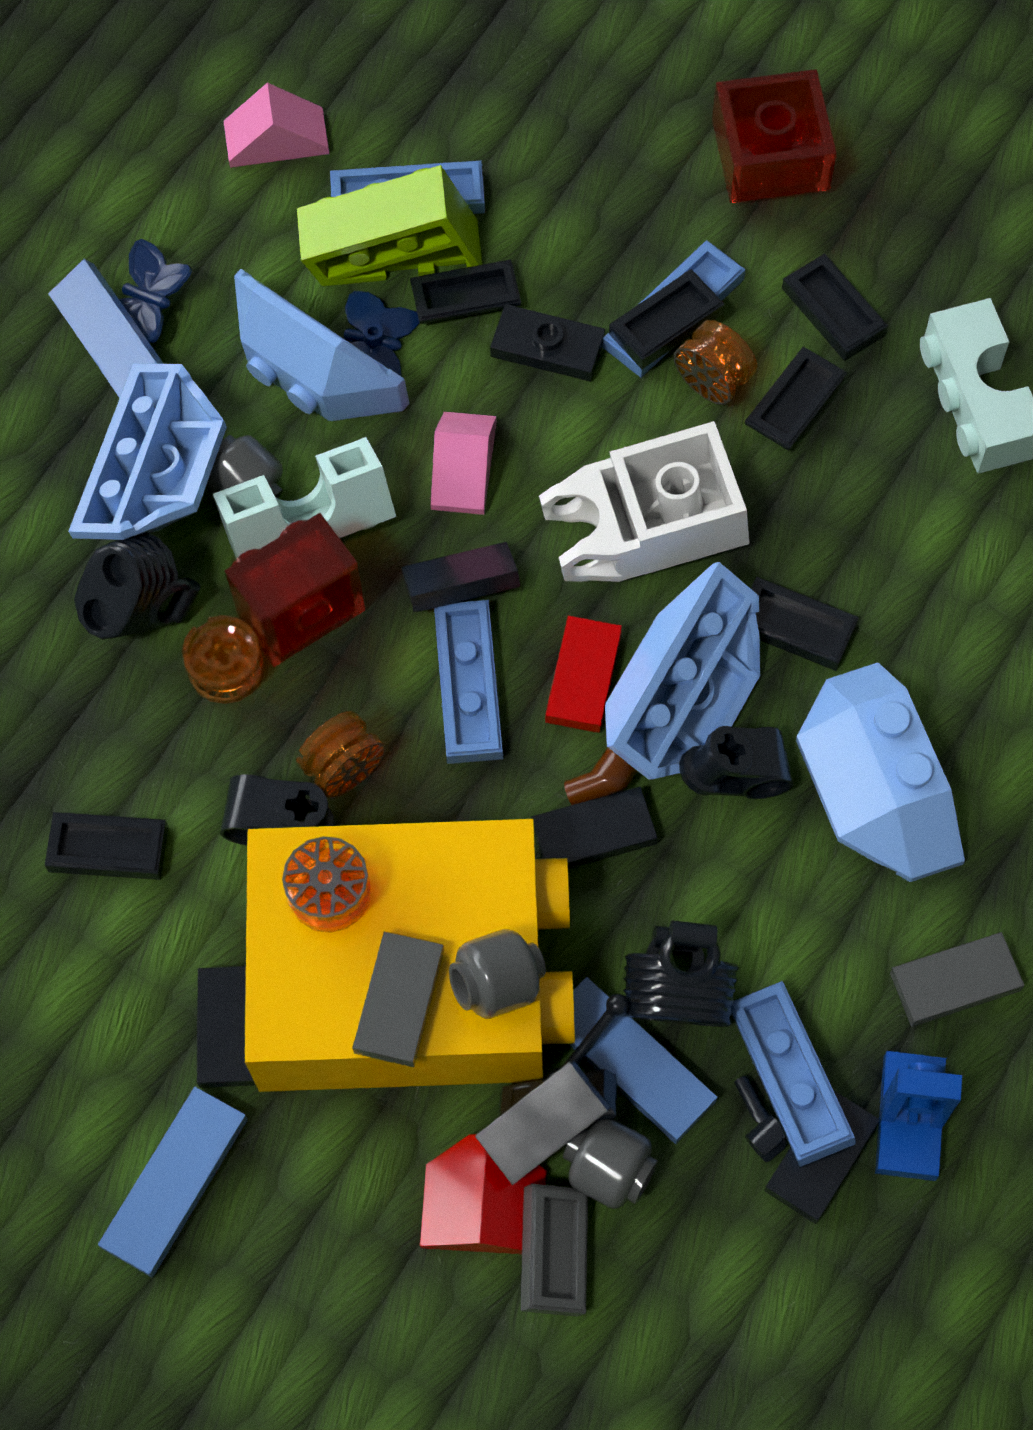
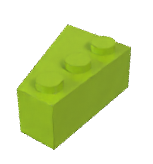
M441 165L418 169L409 175L382 183H372L362 189L336 197L322 198L316 203L297 208L301 261L321 286L386 280V271L418 268V274L422 276L435 273L434 267L466 264V267L483 265L477 218Z

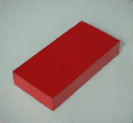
M573 616L567 617L545 714V723L600 733L605 703L608 699L622 634L621 625Z

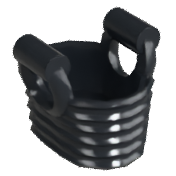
M146 532L128 539L115 540L96 549L81 576L74 602L78 619L87 632L105 640L151 631L156 626H168L174 622L184 623L201 587L198 582L191 578L178 577L172 552L160 538ZM173 594L166 611L158 613L162 603Z
M671 920L669 927L655 926L652 941L646 950V954L629 953L625 956L627 965L624 967L626 971V976L624 977L626 988L623 991L629 1001V1010L624 1016L679 1024L729 1027L731 1025L730 1016L733 1014L731 1005L735 1003L732 997L733 993L736 992L734 984L738 981L736 972L739 970V966L734 963L720 961L721 951L717 942V926ZM702 948H706V949H707V955H708V956H707V959H706V962H705V963H704V953H703ZM673 951L691 954L692 962L688 971H682L675 965Z

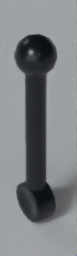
M613 994L607 999V1010L563 1066L572 1059L579 1065L616 1017L624 1016L628 1012L629 1001L624 995ZM560 1068L552 1069L548 1073L546 1079L549 1078L556 1071H558Z

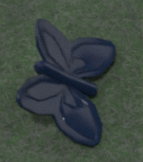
M140 239L135 241L129 253V274L138 287L125 283L122 287V292L124 295L132 298L119 300L148 342L154 343L158 340L164 321L162 310L169 308L171 305L167 297L179 291L190 277L192 269L186 264L176 263L167 265L165 256L154 244Z
M352 292L348 296L345 311L349 324L357 330L347 328L344 331V339L352 341V345L402 377L400 361L393 351H397L402 347L398 339L408 336L419 324L417 312L402 307L385 308L381 299L369 292Z

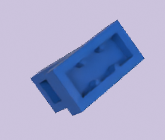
M886 1051L883 1057L875 1174L936 1181L939 1177L942 1128L961 1101L962 1075L946 1073V1058Z

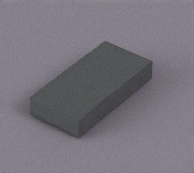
M384 931L352 1047L354 1054L410 1067L415 1066L444 954V946L442 944Z
M1002 932L893 967L890 972L911 1027L1020 992L1024 987Z
M530 1184L524 1187L521 1275L522 1312L576 1317L586 1314L588 1196L574 1188Z

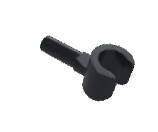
M743 1076L737 1079L734 1084L752 1119L758 1124L745 1135V1139L758 1156L767 1163L785 1149L787 1144L786 1137L783 1134L780 1123L772 1115H769L761 1104L748 1077Z

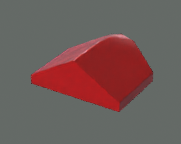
M469 1134L426 1164L420 1248L522 1254L524 1187L530 1184L546 1185V1170L538 1165L512 1185L475 1137L477 1134Z

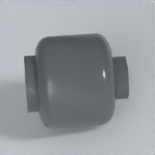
M229 435L221 442L206 488L213 494L264 475L274 496L279 498L283 489L277 483L282 477L283 467L281 462L254 437L245 435L235 439L232 435Z
M503 929L467 941L459 947L455 962L450 964L449 967L451 988L459 1005L466 1011L472 1009L476 1015L485 1019H492L533 1003L539 993V979L543 978L546 973L545 962L537 945L532 942L527 944L519 933L510 929Z
M614 1119L596 1121L589 1130L584 1129L569 1141L563 1154V1159L572 1163L569 1170L570 1185L575 1190L611 1209L620 1208L627 1201L637 1204L649 1184L658 1160L651 1157L652 1144L650 1140Z

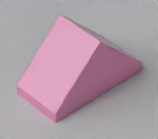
M266 83L224 120L230 168L329 154L323 108L270 83Z
M454 412L443 413L434 435L431 510L484 515L497 423L496 416Z

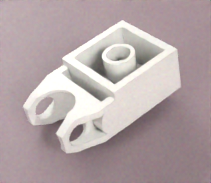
M715 421L611 451L609 459L583 466L571 476L552 486L539 496L545 520L570 523L586 522L597 527L590 536L581 539L574 547L559 556L561 571L565 581L620 582L749 544L747 509ZM576 497L565 505H554L563 498ZM584 559H594L583 566H574Z

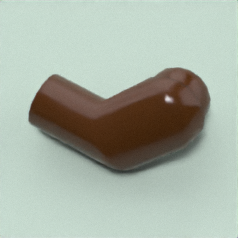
M607 748L591 772L566 780L564 787L571 805L624 790L638 771L611 749Z

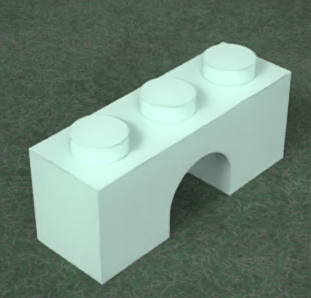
M991 298L931 313L925 336L920 338V350L923 361L928 368H934L939 380L938 394L942 407L946 412L952 411L957 423L956 436L959 448L965 457H971L977 474L1033 459V396L1029 386L1012 391H999L987 386L979 377L982 374L1000 370L1009 344Z
M366 437L316 455L320 471L318 484L311 493L301 499L285 501L276 498L264 475L213 493L229 543L243 574L259 568L269 567L277 561L309 549L320 548L328 542L360 530L373 528L378 523L396 517L383 467Z

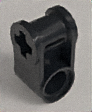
M730 726L718 727L708 735L705 745L691 747L682 754L679 761V771L683 781L691 790L705 796L726 795L745 796L749 799H766L781 795L793 787V779L782 731L774 727L756 729Z
M236 775L230 778L220 835L230 842L247 846L248 829L335 826V818L328 806L327 797L324 791L316 784L273 780L256 775Z

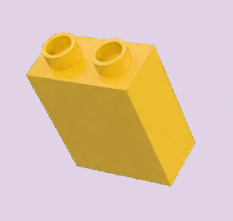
M533 819L248 829L245 1064L259 1092L521 1083L543 1080L542 1045L575 1043L572 971L546 972L545 976L539 979L540 989L533 1003L501 1016L485 1019L476 1015L472 1009L466 1011L459 1005L451 988L449 967L450 964L455 962L457 951L464 943L503 929H510L519 933L527 944L532 942L537 947L538 930L569 929L570 910L567 858L535 859ZM323 836L340 838L355 846L364 858L368 872L365 891L357 904L343 914L327 918L309 916L295 908L285 894L282 881L285 863L292 852L306 841ZM326 839L320 840L318 858L320 862H328L331 859L329 841ZM332 840L335 851L345 846L340 841ZM316 841L308 843L303 848L314 853ZM350 847L346 848L333 860V864L338 868L343 867L355 851ZM298 850L294 856L306 869L311 870L314 868L316 861L302 850ZM357 855L351 862V865L363 867L362 861ZM293 859L289 862L287 871L298 869V865ZM322 870L317 876L318 881L322 884H328L333 877L329 870ZM343 870L340 877L344 882L364 879L365 873L363 870ZM307 872L289 874L285 877L286 883L306 884L310 880L309 873ZM363 882L352 885V889L359 895L363 888ZM338 884L335 887L334 893L350 905L356 900L355 896L343 884ZM308 886L295 903L302 907L316 895L317 890L313 886ZM287 887L288 894L293 899L298 893L299 888ZM328 891L321 892L319 895L321 913L328 915L331 911L332 895ZM336 901L334 913L342 911L347 906ZM311 903L305 908L310 913L318 914L316 903ZM384 931L444 946V954L414 1067L354 1054L352 1049Z

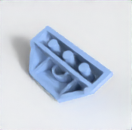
M240 269L236 273L234 279L240 339L248 361L246 367L259 382L266 386H271L272 383L276 384L287 392L286 394L290 401L301 411L307 414L315 411L328 421L400 412L409 405L405 379L365 354L254 279L244 270Z
M133 364L68 532L73 539L124 540L146 532L159 531L197 512L227 426L182 364Z
M720 562L713 563L656 616L605 703L607 747L648 780L680 773L679 761L682 754L693 746L705 745L708 735L718 727H732L760 677V636L756 619V612H759V595Z
M879 663L826 679L797 735L796 742L838 842L873 862L896 871V875L909 882L963 865L965 858L952 790L907 688Z

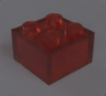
M817 69L716 82L712 122L730 203L830 190L837 153Z
M321 513L316 514L307 521L298 520L290 524L282 531L279 538L261 549H251L244 552L233 562L231 567L224 570L239 620L273 667L365 611L357 561Z

